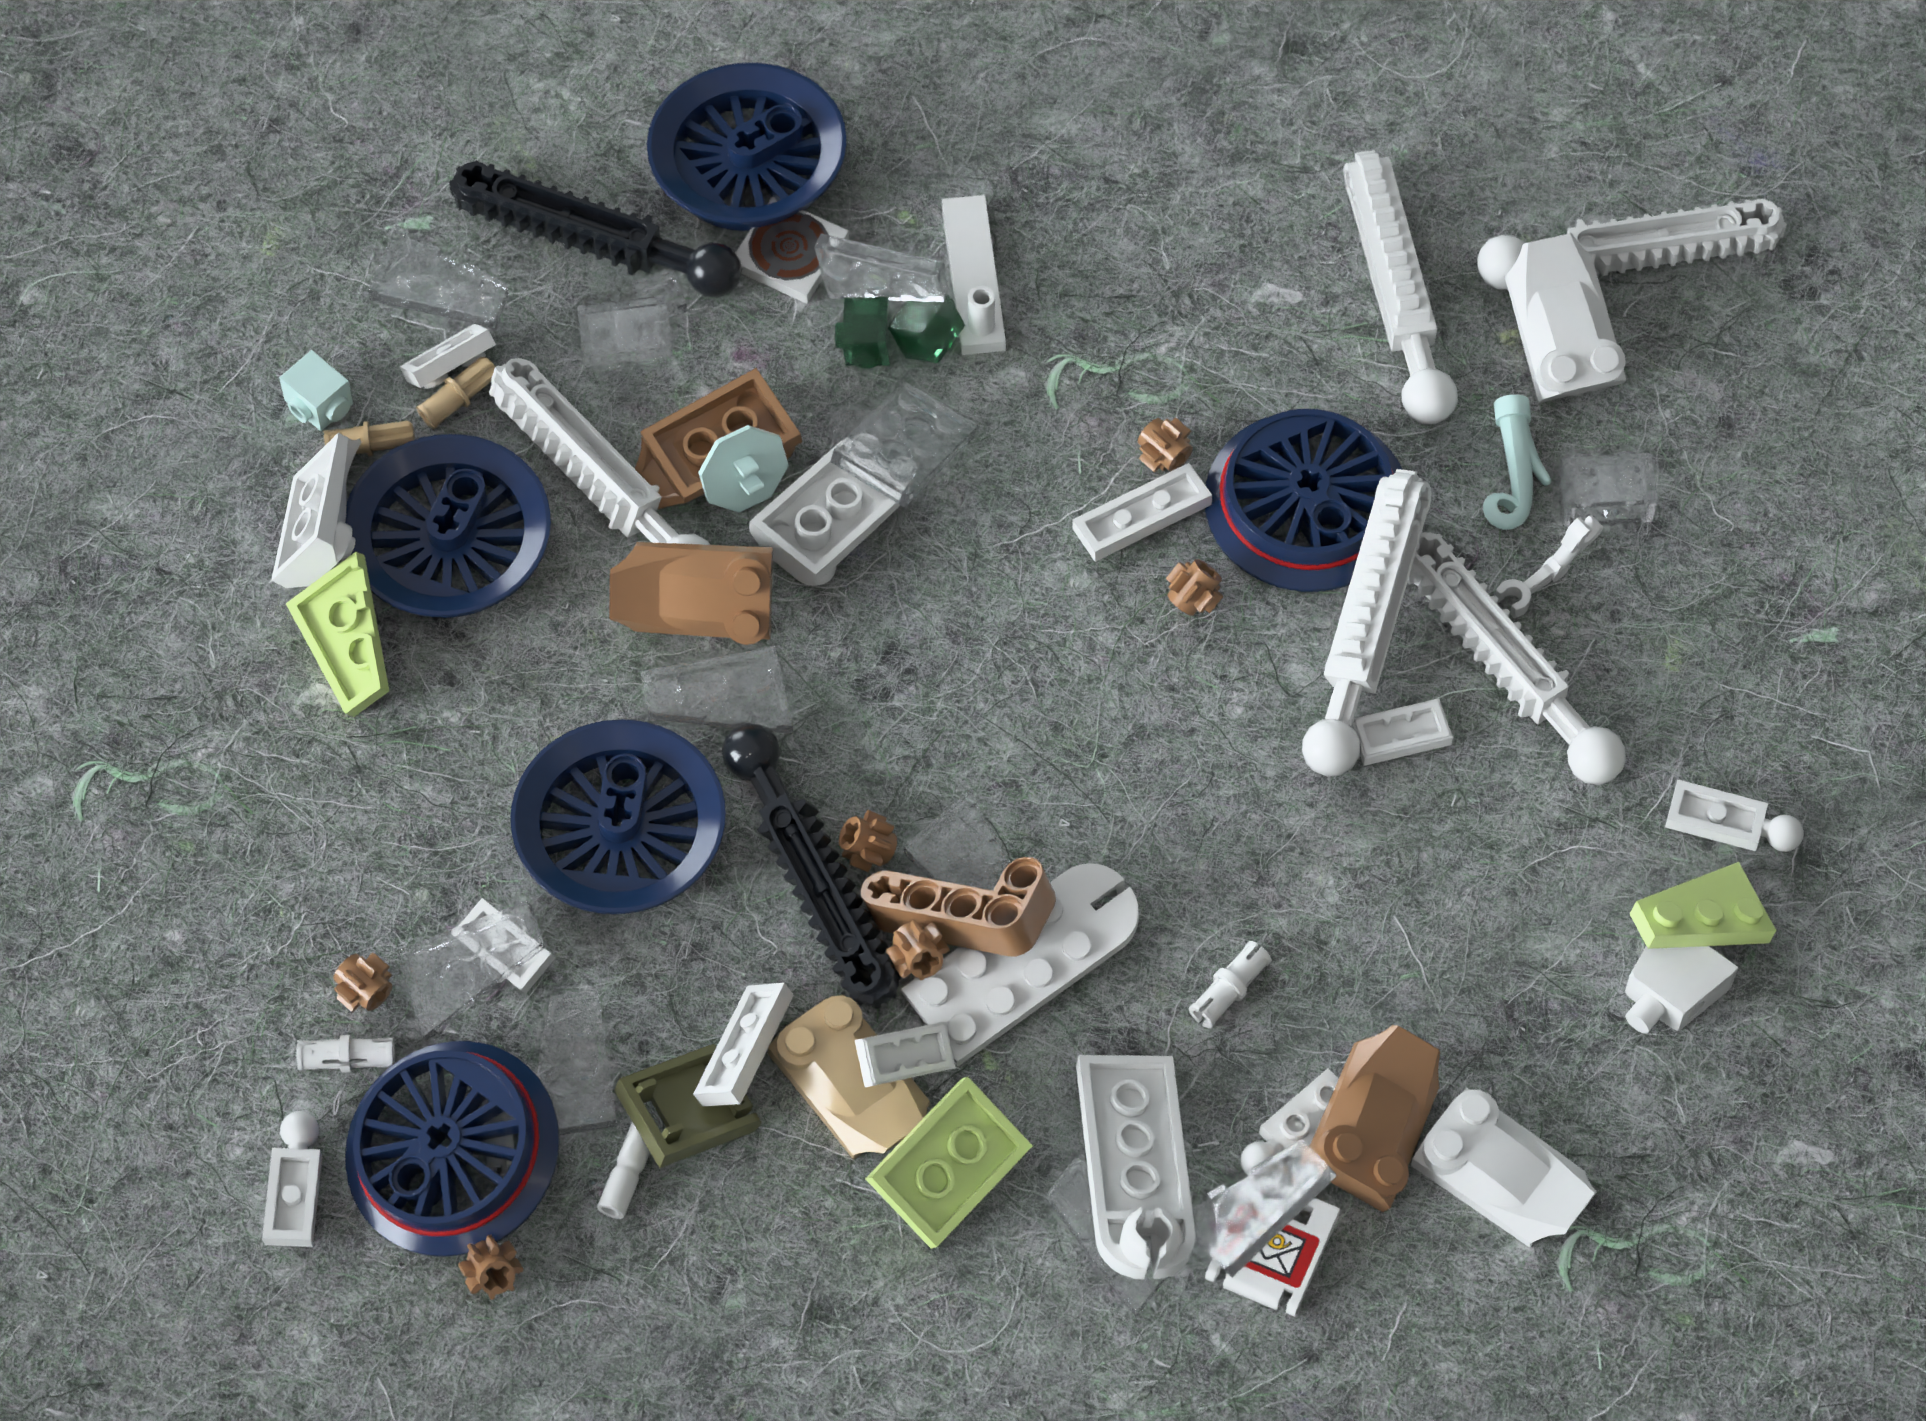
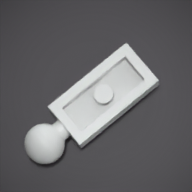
M1678 779L1665 828L1753 851L1757 849L1760 836L1767 838L1769 844L1774 849L1782 852L1796 849L1801 844L1804 836L1801 823L1791 815H1779L1772 820L1766 819L1765 815L1768 807L1766 802Z
M1328 1068L1261 1125L1259 1135L1267 1142H1253L1246 1146L1241 1154V1166L1248 1176L1251 1171L1269 1178L1278 1168L1280 1155L1292 1166L1306 1155L1339 1079Z
M294 1111L284 1118L280 1128L281 1137L288 1145V1148H272L262 1239L264 1245L313 1247L322 1154L320 1149L307 1148L316 1141L319 1134V1125L315 1117L310 1113Z

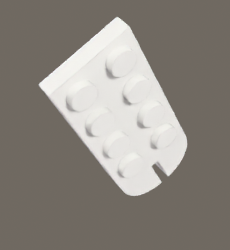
M1087 863L1074 866L1052 880L1050 883L1056 895L1055 906L1035 945L1025 954L1016 957L1004 956L959 947L943 958V968L933 976L924 978L921 981L919 978H915L901 988L904 997L926 1025L946 1021L954 1062L958 1067L1130 942L1138 926V903L1131 887L1125 890L1124 878L1119 873L1101 864ZM1104 897H1115L1097 911L1092 907Z
M1079 1055L1076 1070L1098 1251L1107 1265L1126 1277L1144 1280L1150 1258L1153 1280L1170 1277L1183 1269L1189 1261L1196 1237L1173 1056ZM1146 1242H1149L1150 1249L1146 1246Z

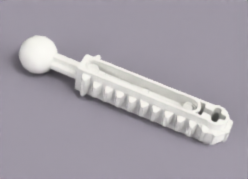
M1375 150L1355 153V162L1345 163L1344 165L1345 184L1391 352L1404 351L1411 376L1402 389L1403 407L1411 418L1421 424H1437L1446 420L1454 411L1458 402L1457 387L1448 374L1435 368L1430 346L1435 345L1437 326L1394 176L1392 163L1389 157L1379 158V154L1375 153Z
M1748 199L1745 200V203L1740 204L1729 202L1728 205L1719 207L1713 204L1711 208L1701 209L1700 207H1695L1691 211L1678 209L1677 213L1670 214L1664 211L1656 216L1644 214L1643 218L1636 219L1630 216L1627 217V220L1616 221L1615 219H1610V222L1601 224L1598 220H1595L1592 225L1587 226L1582 219H1577L1576 226L1568 228L1567 234L1572 233L1578 243L1591 255L1596 274L1601 273L1603 276H1606L1608 272L1613 271L1625 273V270L1634 268L1637 271H1641L1642 267L1653 266L1655 269L1659 268L1661 264L1669 263L1671 266H1675L1676 262L1686 261L1689 264L1696 259L1709 261L1710 257L1720 256L1724 259L1727 255L1731 254L1743 256L1744 252L1752 251L1758 254L1767 249L1772 251L1775 249L1779 239L1783 238L1787 223L1784 222V217L1782 216L1783 210L1773 202L1766 199L1754 201ZM1499 235L1489 239L1477 256L1478 272L1484 282L1496 289L1508 290L1505 276L1516 263L1522 245L1526 243L1512 235Z
M515 358L502 366L495 367L489 394L495 397V403L498 408L506 412L520 429L599 508V511L610 519L608 526L610 529H619L627 538L642 532L653 543L710 545L707 540L696 534L679 535L656 512L662 498L658 493L660 488L657 485L651 486L539 372L536 365L526 359Z
M1397 469L1393 475L1381 478L1377 486L1370 517L1324 671L1325 678L1334 687L1325 719L1309 727L1302 742V752L1306 764L1313 771L1326 777L1341 776L1354 767L1360 756V742L1356 731L1351 726L1361 692L1376 693L1425 519L1431 504L1430 484L1423 482L1416 471Z
M1422 532L1407 583H1414L1418 586L1417 594L1420 597L1426 596L1430 600L1428 607L1431 610L1437 609L1441 613L1440 621L1442 623H1450L1452 635H1460L1463 638L1462 646L1465 649L1471 648L1475 652L1473 659L1476 662L1483 661L1486 665L1485 673L1487 675L1494 674L1497 678L1496 685L1498 688L1505 687L1509 691L1508 699L1510 701L1516 700L1520 704L1518 715L1521 718L1530 716L1537 725L1546 719L1569 744L1567 750L1568 763L1576 777L1585 783L1595 785L1613 781L1623 770L1626 762L1625 747L1620 737L1608 728L1589 727L1566 700L1569 688L1566 683L1569 672L1567 670L1555 671L1557 663L1554 660L1548 662L1543 657L1544 650L1542 648L1536 649L1532 645L1533 637L1531 635L1524 636L1520 631V622L1513 623L1510 620V611L1508 609L1502 610L1498 606L1499 598L1497 596H1489L1486 592L1487 585L1485 583L1479 584L1475 580L1476 572L1474 570L1468 571L1464 567V558H1456L1454 556V547L1451 544L1447 545L1442 539V535Z

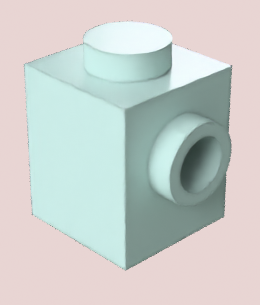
M310 350L279 377L284 400L287 402L292 414L302 423L309 421L320 431H323L332 422L340 421L348 413L350 406L353 405L349 381L313 350Z

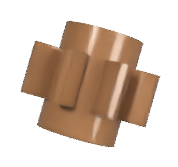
M1160 418L1152 420L1138 437L1137 442L1141 446L1140 450L1143 452L1139 460L1154 473L1159 468L1162 471L1168 469L1171 472L1181 467L1188 460L1193 450V447L1189 444L1191 440L1187 438L1191 430L1177 418H1174L1172 421L1169 419L1163 421Z
M1195 559L1192 564L1187 562L1185 565L1178 562L1166 577L1171 583L1169 586L1171 590L1167 594L1169 600L1188 615L1193 616L1197 611L1202 613L1204 610L1211 613L1223 598V595L1218 592L1220 589L1218 585L1222 581L1221 576L1202 560Z
M870 810L866 811L864 819L857 816L851 817L845 822L839 835V845L844 850L842 857L850 860L849 865L869 872L872 863L878 866L888 863L897 847V837L892 832L894 825L887 823L886 817Z
M912 920L911 923H907L897 931H894L893 946L886 949V952L903 979L912 973L921 981L924 978L933 976L943 968V954L949 952V947L933 922L924 928L916 920Z
M374 952L367 959L359 954L349 956L340 964L333 977L334 981L338 984L334 988V991L338 993L336 998L351 1012H354L359 1005L368 1011L376 1009L387 999L392 990V984L388 981L392 976L388 972L390 966Z
M488 1235L486 1240L480 1241L475 1245L470 1243L467 1245L469 1249L467 1261L460 1262L458 1266L463 1275L467 1277L465 1283L472 1294L483 1289L489 1298L494 1300L496 1294L515 1289L513 1286L515 1274L523 1272V1267L519 1260L515 1258L517 1251L509 1240L499 1246L492 1235Z

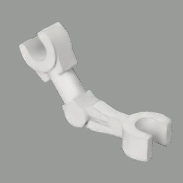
M1589 515L1585 521L1580 517L1576 518L1568 527L1561 541L1562 545L1543 563L1536 573L1524 582L1509 579L1499 585L1495 594L1499 598L1498 602L1507 596H1516L1520 601L1512 605L1510 615L1514 619L1523 616L1528 610L1531 594L1551 581L1556 582L1567 573L1570 563L1579 551H1583L1600 535L1604 527L1592 515Z

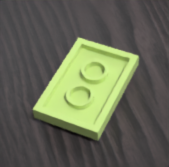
M964 1077L865 1179L930 1248H936L1033 1145L969 1077Z

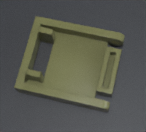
M715 1044L632 1073L618 1080L614 1091L659 1168L756 1131L761 1125V1120L756 1113L747 1115L753 1107L747 1094L744 1096L741 1104L704 1107L693 1095L706 1069L705 1066L708 1065L717 1047ZM651 1101L666 1127L662 1133L644 1103Z

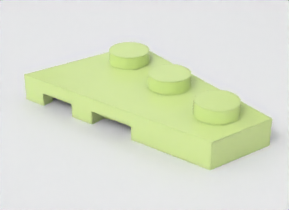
M354 552L286 603L345 714L353 717L389 692L365 555Z
M1739 862L1636 901L1630 912L1648 949L1770 943L1776 933L1772 921Z

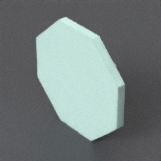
M747 425L717 439L698 473L706 500L710 504L740 513L771 498L789 465L781 437L778 434Z

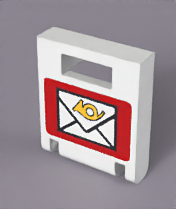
M1250 1171L1207 1269L1205 1279L1214 1283L1222 1265L1228 1266L1230 1268L1224 1279L1223 1288L1277 1310L1285 1290L1292 1293V1297L1287 1303L1286 1313L1295 1317L1339 1218L1340 1208ZM1268 1197H1274L1312 1213L1307 1225L1265 1208Z

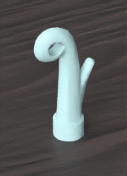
M1519 394L1502 396L1494 402L1496 425L1501 429L1512 496L1505 493H1493L1487 496L1483 502V512L1488 522L1501 530L1514 529L1522 525L1529 516L1533 497V473L1542 485L1548 486L1551 483V477L1538 456L1529 427L1531 421L1529 399ZM1498 505L1507 508L1510 514L1502 513L1498 509Z

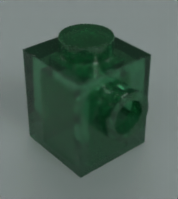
M914 290L890 323L888 329L905 358L940 363L965 327V323L956 309L955 302L948 294Z
M844 297L843 322L835 323L836 349H843L846 366H857L866 369L875 366H890L892 317L889 298Z

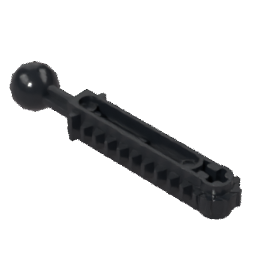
M479 161L468 162L462 167L459 166L456 168L457 173L454 175L453 180L449 181L451 196H454L456 207L459 210L464 209L470 212L471 216L483 215L486 221L489 222L493 219L500 221L503 227L508 225L515 226L520 233L524 230L532 232L535 238H538L540 235L544 236L552 244L556 241L564 243L567 249L571 247L578 248L580 253L584 255L587 252L596 254V259L598 260L602 258L610 259L613 266L622 263L627 265L629 275L633 276L638 270L650 273L656 263L687 274L688 280L695 291L703 296L714 298L730 294L739 284L742 266L740 259L733 249L725 244L710 242L694 250L662 239L660 237L659 225L653 224L651 215H646L643 219H639L635 213L627 215L621 213V208L616 207L613 210L605 207L603 202L595 204L589 202V197L584 196L581 199L575 197L571 191L563 193L558 191L557 186L553 185L549 188L543 186L539 180L531 182L526 180L525 175L517 177L511 175L510 170L505 169L502 172L496 170L493 164L487 166Z
M752 723L735 727L725 737L722 747L723 760L726 768L733 776L752 782L765 806L759 810L764 820L757 829L759 834L771 841L768 845L769 850L776 855H780L776 863L784 870H788L784 876L785 880L792 885H796L792 891L793 895L801 901L805 900L800 908L804 913L812 916L808 921L810 927L821 931L816 937L817 941L824 946H829L824 952L825 956L834 962L837 961L832 969L839 976L845 977L841 982L842 988L847 990L850 998L859 1005L865 1004L875 1009L881 1008V1004L897 997L896 990L902 977L894 967V963L888 954H884L889 947L888 944L880 938L875 939L881 931L874 924L868 923L872 917L871 913L863 907L859 908L864 901L860 895L852 892L856 886L855 883L849 878L843 877L848 871L847 868L840 862H835L840 856L839 853L832 847H827L832 841L830 836L822 831L819 832L825 824L816 817L819 812L818 808L805 799L796 801L789 795L775 769L781 752L778 740L769 728ZM862 967H869L870 969L874 970V972L870 975L869 972Z

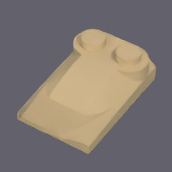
M843 994L831 996L788 1024L769 1045L768 1055L854 1160L864 1152L884 1154L901 1142L927 1115L930 1101L912 1078L870 1087L864 1086L855 1040L877 1036V1034L862 1017V1011L858 1003Z

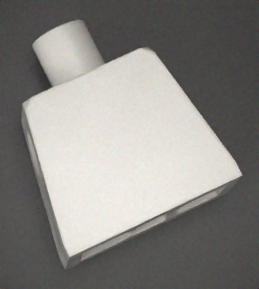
M1646 946L1629 976L1625 989L1627 996L1636 1002L1625 1015L1626 1020L1635 1030L1647 1034L1658 1020H1661L1673 1030L1679 1031L1728 992L1732 987L1738 967L1710 946L1648 949Z

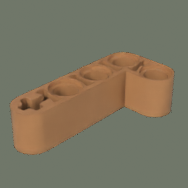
M1021 857L1009 863L993 891L893 871L873 873L863 882L860 890L861 897L871 913L875 924L882 931L894 933L901 926L911 923L912 920H916L924 928L933 922L948 945L1014 957L1025 954L1035 945L1056 902L1055 891L1042 864L1032 857Z

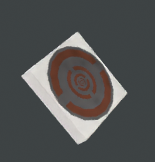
M772 197L768 204L777 202V200ZM804 210L776 224L751 228L736 251V255L741 261V274L807 304L848 242L849 231Z

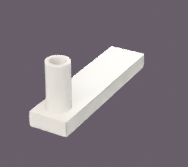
M985 195L942 199L943 221L962 355L1006 351V339Z

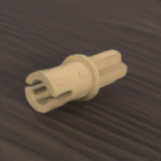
M480 357L454 379L446 378L444 380L445 385L416 407L418 414L434 430L460 407L471 405L469 399L491 383L496 366L488 358Z
M365 421L363 426L324 430L325 445L338 433L351 440L360 438L361 444L356 454L367 453L368 457L373 456L374 451L396 448L415 440L414 428L409 421L370 426L369 421Z

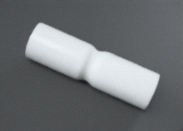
M633 1122L617 1157V1165L611 1171L597 1205V1209L601 1213L615 1219L624 1218L639 1182V1174L643 1171L650 1155L649 1149Z

